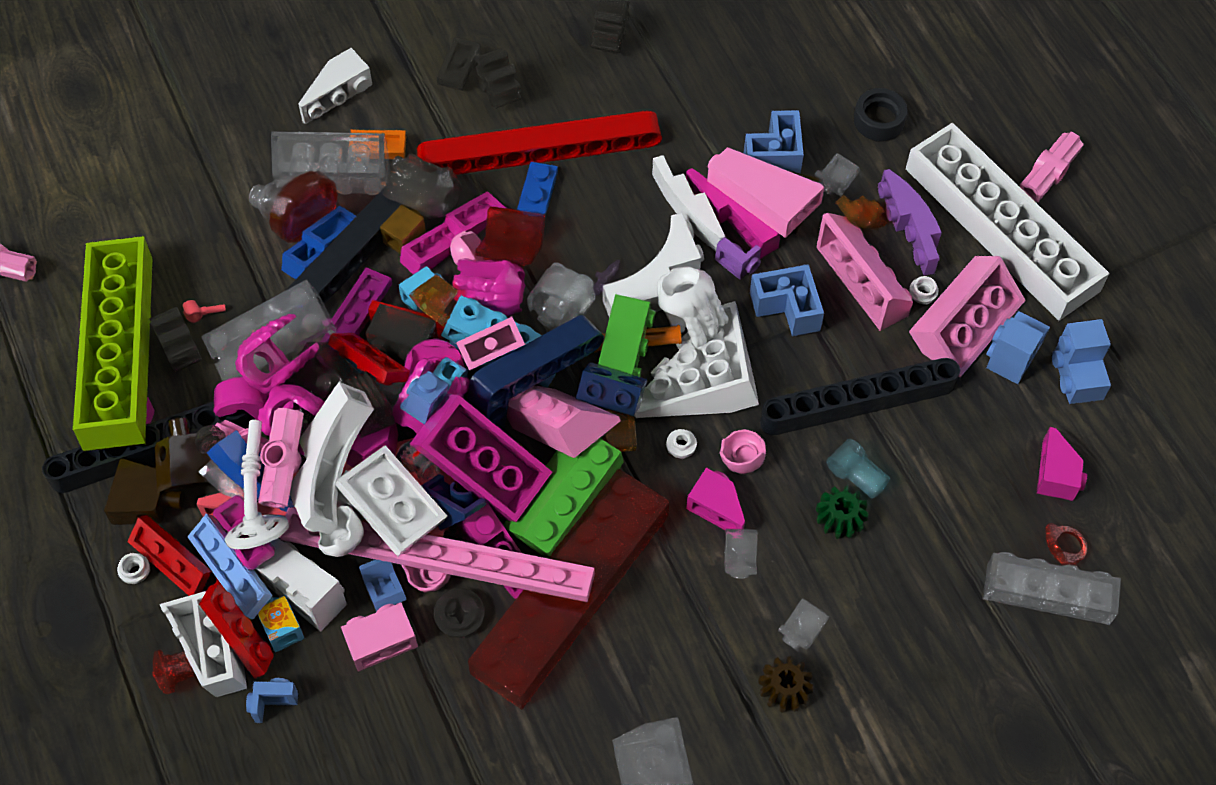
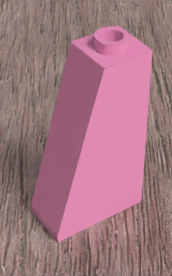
M728 147L721 154H715L707 166V181L785 238L822 202L824 186L820 183Z

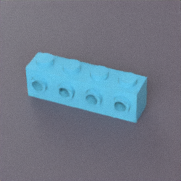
M460 295L441 336L456 343L508 318L501 312L492 311L482 306L475 299ZM515 322L525 344L542 336L531 327ZM510 351V352H508V353H506V354H504V355H502V356H499V358H501V357H503V356H505V355L511 353L512 351ZM555 374L538 384L548 388Z

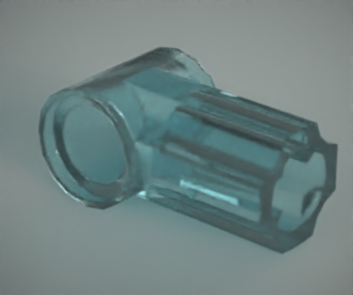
M847 439L826 460L829 469L841 479L848 478L872 499L877 497L890 481V477L867 458L863 447L852 439Z

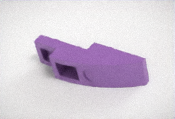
M890 169L884 170L882 180L878 183V193L880 198H884L886 202L887 218L893 222L896 231L905 230L906 239L908 242H912L914 248V261L917 266L920 265L923 275L935 274L939 261L936 248L942 233L938 223L921 196L906 181Z

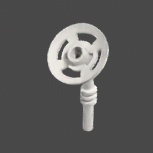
M259 420L249 421L246 455L242 456V461L244 462H242L241 466L243 468L241 469V475L244 476L245 516L243 517V522L230 530L225 537L226 545L232 549H250L267 544L279 538L289 528V522L285 516L262 515L261 512L257 511V477L260 476L259 469H261L259 449L262 422ZM241 535H248L249 538H239V537H240Z

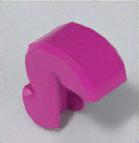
M242 376L229 378L217 384L214 389L213 411L216 416L222 417L234 414L242 409L258 420L259 409L264 408L269 398V393L263 394L258 389L249 386Z
M234 495L214 509L213 515L227 532L243 522V517L245 516L244 498L241 495ZM241 535L239 538H249V537H248V535ZM269 542L250 549H235V553L247 569L254 570L275 555V548Z

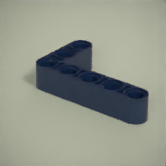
M584 315L577 316L478 370L470 379L467 402L504 432L509 399L596 351L603 343L604 335Z

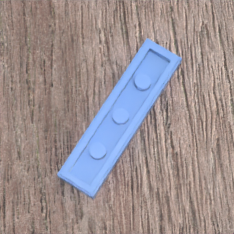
M205 514L188 535V539L226 591L232 594L235 603L243 614L249 619H254L273 595L254 570L247 569L235 553V549L229 548L226 545L225 537L227 533L216 518Z

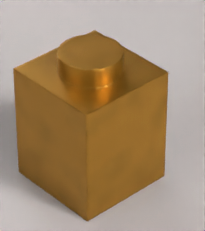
M402 204L380 226L383 243L400 254L402 246L426 233L423 216L417 210H410Z

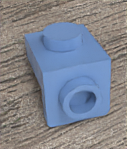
M373 560L359 567L376 612L384 605H395L406 600L391 562Z
M273 678L270 682H254L253 693H248L247 713L251 714L255 723H262L265 705H297L298 691L293 682L284 678Z

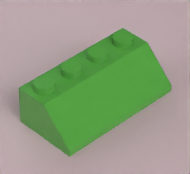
M601 438L575 458L557 450L546 465L552 471L551 475L517 522L505 521L503 526L507 532L545 558L555 560L624 463L621 451Z

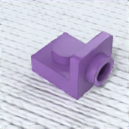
M724 237L717 243L715 260L740 280L747 273L752 274L761 263V248L755 245L749 252L744 253L738 244L732 243Z

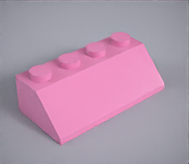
M831 213L824 214L816 247L879 331L908 317L913 304L910 292L906 288H902L896 280L893 270L885 266L876 248L870 246L865 240L861 229L857 225L854 226L848 217Z
M975 256L912 327L909 333L922 354L931 360L950 358L956 361L960 366L959 377H961L992 341L1000 324L1003 325L1007 318L1010 319L1026 300L1000 256Z
M533 386L509 399L506 417L513 429L572 458L578 456L621 421L619 416L587 402L577 400L575 397L559 390L540 386Z

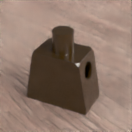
M187 418L170 420L168 423L171 436L157 442L155 445L157 492L211 486L225 479L223 471L207 454L213 447L210 436L206 432L190 434Z
M120 459L104 512L113 525L136 524L138 517L148 515L159 524L163 521L166 508H183L185 492L175 490L158 493L155 468Z

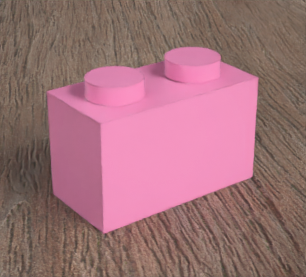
M513 317L456 342L468 370L525 345Z
M402 603L384 605L376 613L366 617L358 616L352 618L347 622V625L341 627L358 672L418 647L415 634Z

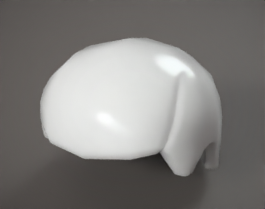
M340 506L337 508L338 526L331 535L320 532L318 546L325 555L344 556L352 552L361 542L364 528L360 518L350 506Z

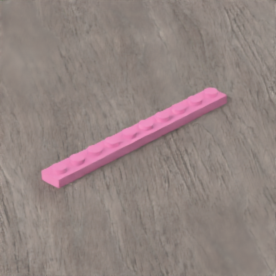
M288 507L285 517L288 519L289 528L280 536V539L319 548L320 532L307 530L302 525L296 508ZM362 521L361 523L364 528L363 538L359 545L352 552L348 553L588 602L595 576V568L428 534L397 557L370 524Z

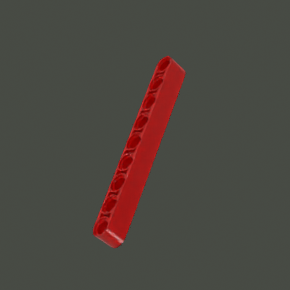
M641 111L425 141L418 145L417 156L421 175L427 178H436L529 165L530 162L543 163L650 148L661 142L662 135L656 113Z

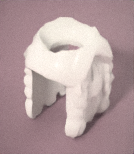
M689 266L675 267L660 277L657 282L659 307L666 313L671 326L680 325L681 333L687 327L688 333L691 336V342L695 347L698 348L706 344V335L710 338L714 337L718 331L717 326L723 327L724 324L728 323V316L724 313V308L721 306V301L715 292L714 283L705 271Z

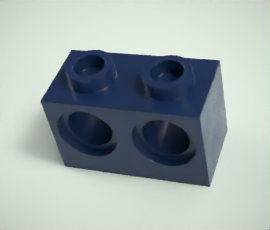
M590 362L583 370L576 399L634 417L640 407L647 379Z

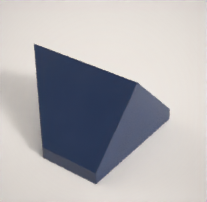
M441 474L421 485L447 515L445 521L438 525L440 531L465 520L486 506L485 499L482 497L478 500L473 498L471 491L464 493L456 488L455 482H452L451 485L446 483L444 476Z

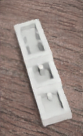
M664 155L653 158L652 175L666 200L677 214H683L686 223H691L697 237L716 251L717 243L725 235L705 192L694 195L684 174L673 177Z

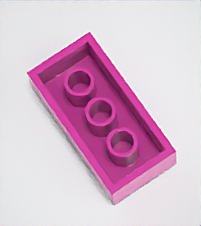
M447 394L410 443L411 446L466 490L471 491L476 498L480 499L482 497L485 499L486 503L501 518L517 522L552 473L550 469L460 395Z

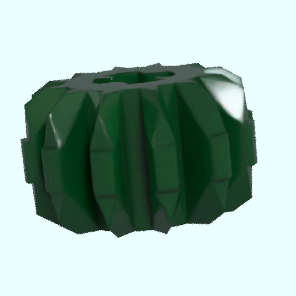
M847 485L844 487L843 492H840L834 486L831 488L830 494L824 492L821 495V502L816 505V513L819 514L817 516L818 524H825V534L833 530L835 531L836 539L840 538L841 533H845L850 539L853 537L854 531L860 533L863 530L864 522L869 517L868 512L865 511L868 504L867 500H859L861 495L859 491L851 494Z

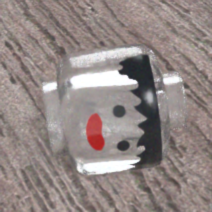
M412 440L400 446L396 458L421 485L437 476L441 469L411 446Z

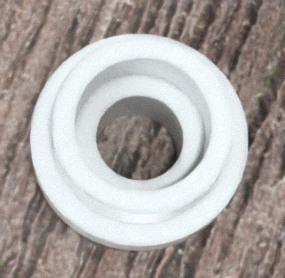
M927 276L915 279L909 288L912 299L920 304L932 303L936 300L939 292L936 282Z
M684 429L671 432L666 442L669 453L679 459L691 456L695 452L697 445L695 436L690 431ZM684 440L687 443L685 445H679L676 441Z
M138 553L127 554L118 564V575L125 583H140L146 579L150 572L149 561L145 556ZM135 566L140 567L135 573H130L131 568Z

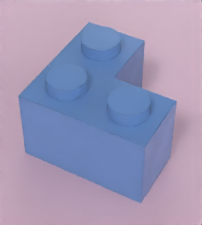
M799 110L772 111L769 133L746 134L743 154L784 170L801 173L804 154Z
M809 264L752 274L749 294L756 317L785 312L792 336L821 330L824 311Z
M1020 311L1016 313L1014 318H1007L1003 325L1000 324L992 338L993 342L986 353L990 357L986 368L1019 384L1042 345L1050 327Z
M1102 319L1068 323L1062 336L1059 337L1055 351L1052 352L1053 365L1055 368H1058L1060 373V388L1062 393L1066 394L1069 404L1104 400L1111 387L1103 362V358L1111 344Z

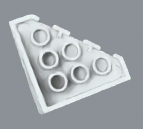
M735 301L721 305L724 308V313L728 316V323L724 324L723 327L717 326L718 331L714 337L710 338L706 335V344L698 348L695 347L691 342V336L687 332L682 337V344H676L679 351L670 360L664 357L653 369L651 374L654 379L645 387L640 407L635 414L636 418L732 413L759 405L754 376Z

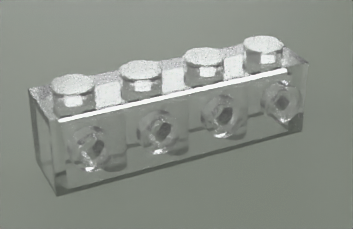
M1008 552L993 553L987 564L983 599L1110 625L1118 614L1121 578L1112 577L1109 573L1102 571L1093 573L1082 571L1073 565L1058 566L1048 564L1045 560L1037 558L1030 560L1018 558Z

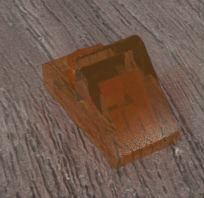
M434 275L414 289L409 296L419 309L443 326L450 318L445 309L457 295L458 291L440 276Z

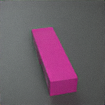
M693 168L686 171V179L693 194L697 195L705 192L719 224L727 220L751 249L758 245L761 248L760 259L779 248L781 235L709 183L707 178Z
M488 191L446 214L445 223L402 246L400 263L413 275L426 266L431 270L451 255V240L462 231H472L477 235L506 212V207Z

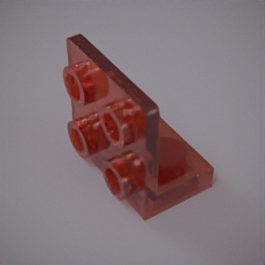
M490 206L487 211L486 236L475 249V256L483 257L484 260H507L518 266L532 264L543 246L545 214Z

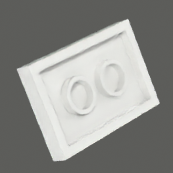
M386 445L341 476L335 483L337 488L397 557L447 518L445 512Z

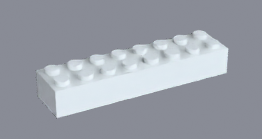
M953 123L910 150L906 170L993 256H1000L1008 271L1056 319L1060 321L1101 292L1109 272Z

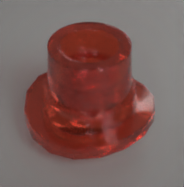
M160 649L154 653L152 675L163 693H173L175 690L174 685L194 676V670L185 655V651L164 655Z

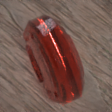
M320 170L303 172L293 177L281 188V191L277 194L271 205L269 217L271 230L287 243L300 242L305 229L336 208L338 196L336 183Z

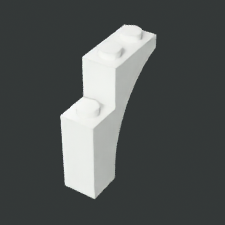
M682 213L671 215L670 232L667 241L651 263L634 275L603 285V303L609 318L615 294L648 301L652 304L651 310L660 311L662 309L659 307L657 282L660 277L675 267L689 266L700 270L701 262L704 261L703 251L700 245H695L692 225L690 222L686 223Z
M338 382L299 439L307 460L293 478L290 490L293 505L299 514L302 525L311 532L319 531L331 535L338 526V488L335 483L342 475L346 459L359 431L374 410L364 391Z

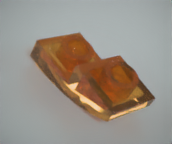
M843 195L836 201V204L850 223L855 226L878 228L887 224V221L882 216L885 210L875 199L870 201L862 195L858 200L852 201Z
M600 407L619 416L621 420L603 435L604 441L619 451H636L637 440L634 417Z

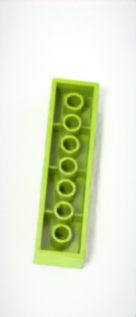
M144 236L86 243L73 431L83 451L145 444L153 259Z

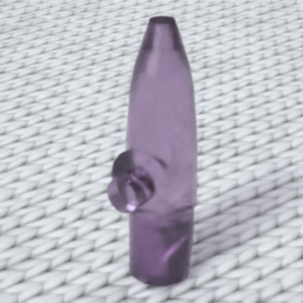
M619 260L610 264L602 273L596 272L595 276L598 278V281L591 289L595 295H599L602 292L603 285L611 282L618 271Z

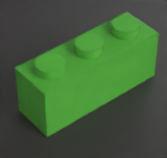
M615 294L598 365L634 376H641L642 368L637 366L640 356L645 357L649 339L644 338L647 327L652 328L656 314L655 310H651L652 304L650 302Z

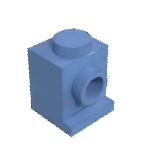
M427 371L419 379L415 378L406 391V394L409 396L401 403L400 408L425 424L446 396L449 384L430 371Z

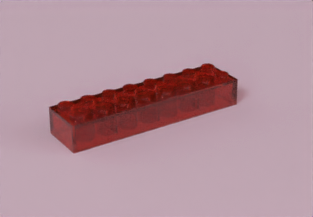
M618 468L548 558L595 568V576L588 602L523 590L469 658L470 674L522 710L668 518L670 501Z

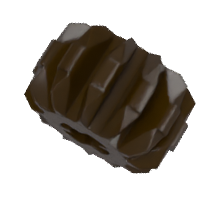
M791 656L787 657L785 664H783L779 657L774 659L773 666L766 664L763 668L765 675L759 676L758 683L763 686L760 689V696L770 697L767 703L769 707H773L776 703L780 704L779 711L781 713L785 712L787 705L794 712L798 711L799 703L807 705L810 699L808 694L813 693L814 685L809 682L813 677L812 672H802L805 666L804 662H799L795 666L792 664L793 658ZM781 681L783 682V684H785V681L790 682L792 684L791 688L790 685H788L787 688L782 687Z

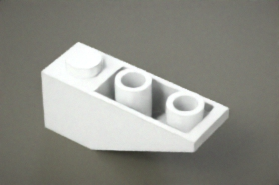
M352 48L327 62L298 103L302 121L305 124L321 117L325 112L343 104L347 99L365 91L372 85L370 68Z

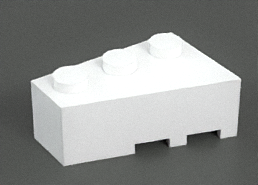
M279 538L271 541L270 543L275 548V555L256 567L254 571L270 590L279 597L285 595L290 607L321 632L347 605L343 594L345 589L341 586L339 580L321 569L312 560L301 555L292 543L283 542Z
M206 591L159 604L162 611L168 617L173 627L172 630L182 644L185 655L203 688L215 697L247 689L244 664L199 605Z

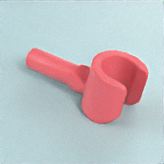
M189 300L182 305L183 313L191 323L198 322L203 315L226 311L225 304L199 308L196 301Z

